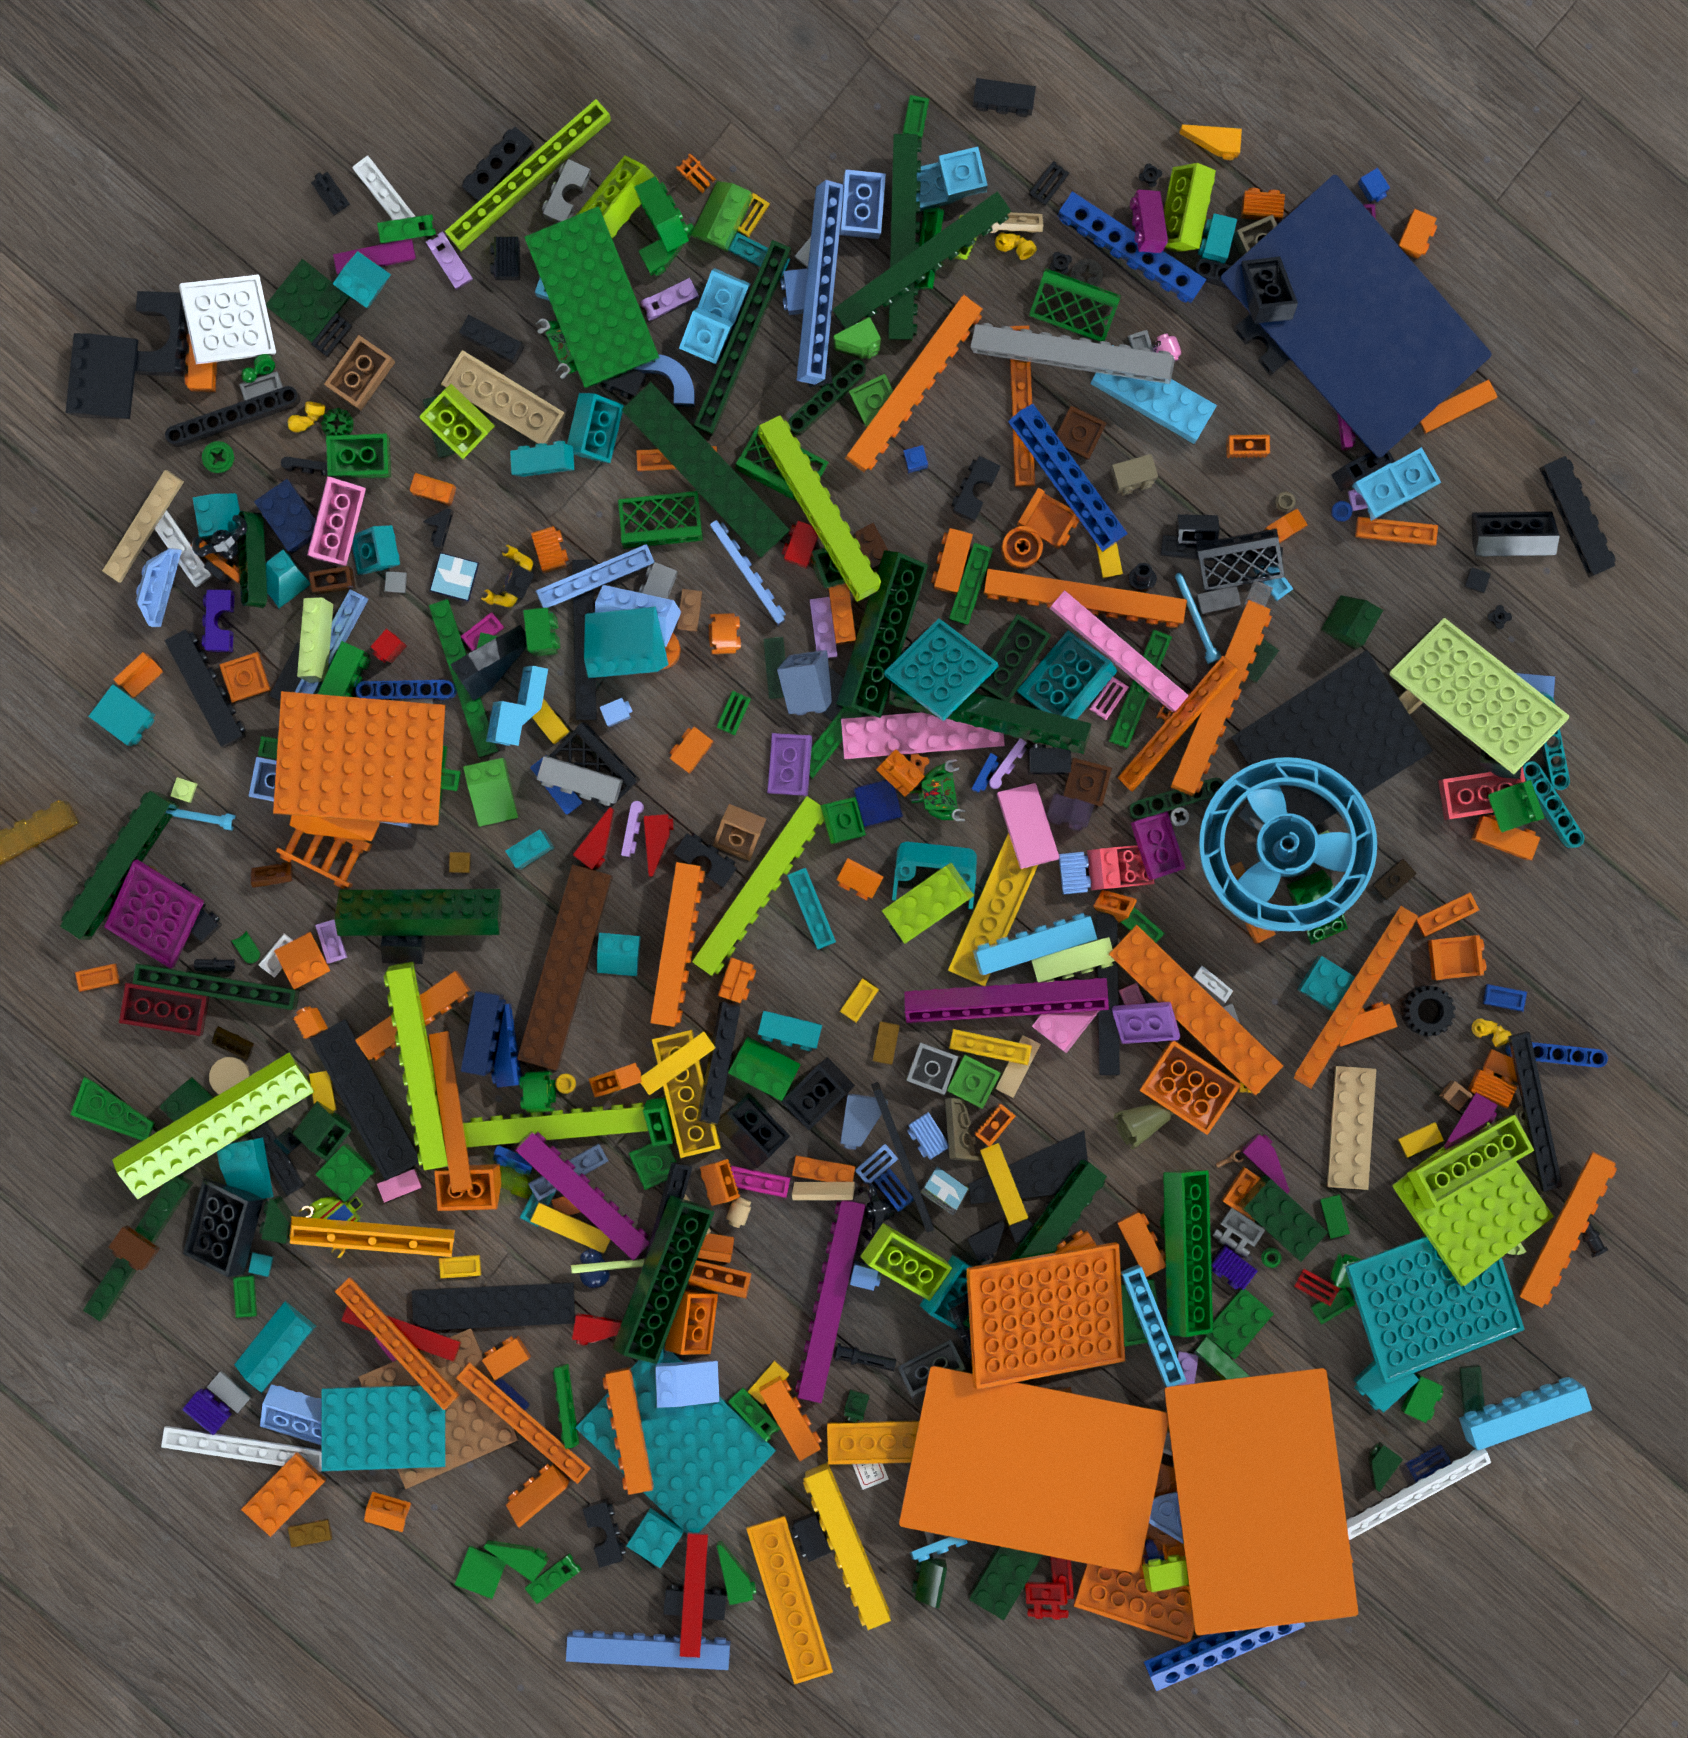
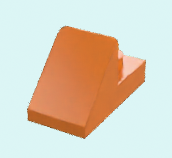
M1102 890L1093 907L1097 911L1113 915L1118 922H1122L1129 917L1137 900L1132 897Z

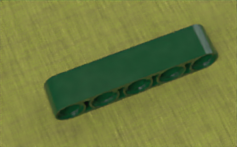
M860 360L850 362L832 379L833 383L826 384L789 419L791 433L801 435L839 402L849 390L862 381L866 375L865 364ZM858 366L863 371L860 375H854L851 372L852 368ZM839 380H845L848 383L847 387L843 389L839 388L836 384ZM825 393L833 396L830 402L822 400V396ZM810 407H816L818 413L811 416L807 413V410ZM800 420L803 422V427L795 429L792 423Z
M240 511L238 516L243 517L248 525L247 532L238 538L241 603L243 606L264 608L267 603L263 516L261 513Z
M1211 778L1203 781L1199 798H1193L1175 789L1138 800L1129 806L1128 814L1132 819L1138 820L1209 799L1216 794L1210 789L1211 782H1217L1220 787L1224 782L1220 778ZM1174 793L1181 796L1179 804H1174L1171 800ZM1154 799H1159L1162 802L1160 810H1155L1152 807ZM1135 805H1140L1143 808L1141 816L1133 813Z

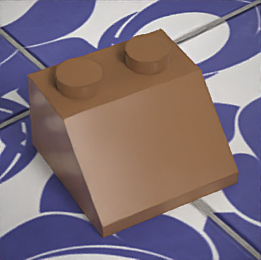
M729 804L721 820L713 847L750 861L766 818Z

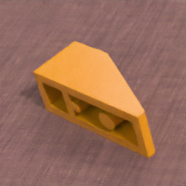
M1184 124L1180 127V135L1214 155L1223 157L1224 160H1234L1240 154L1242 129Z

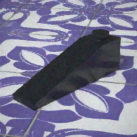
M519 625L450 664L473 701L491 691L527 648L526 632Z

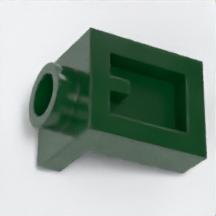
M850 1389L843 1415L847 1416V1420L852 1422L863 1421L870 1394Z

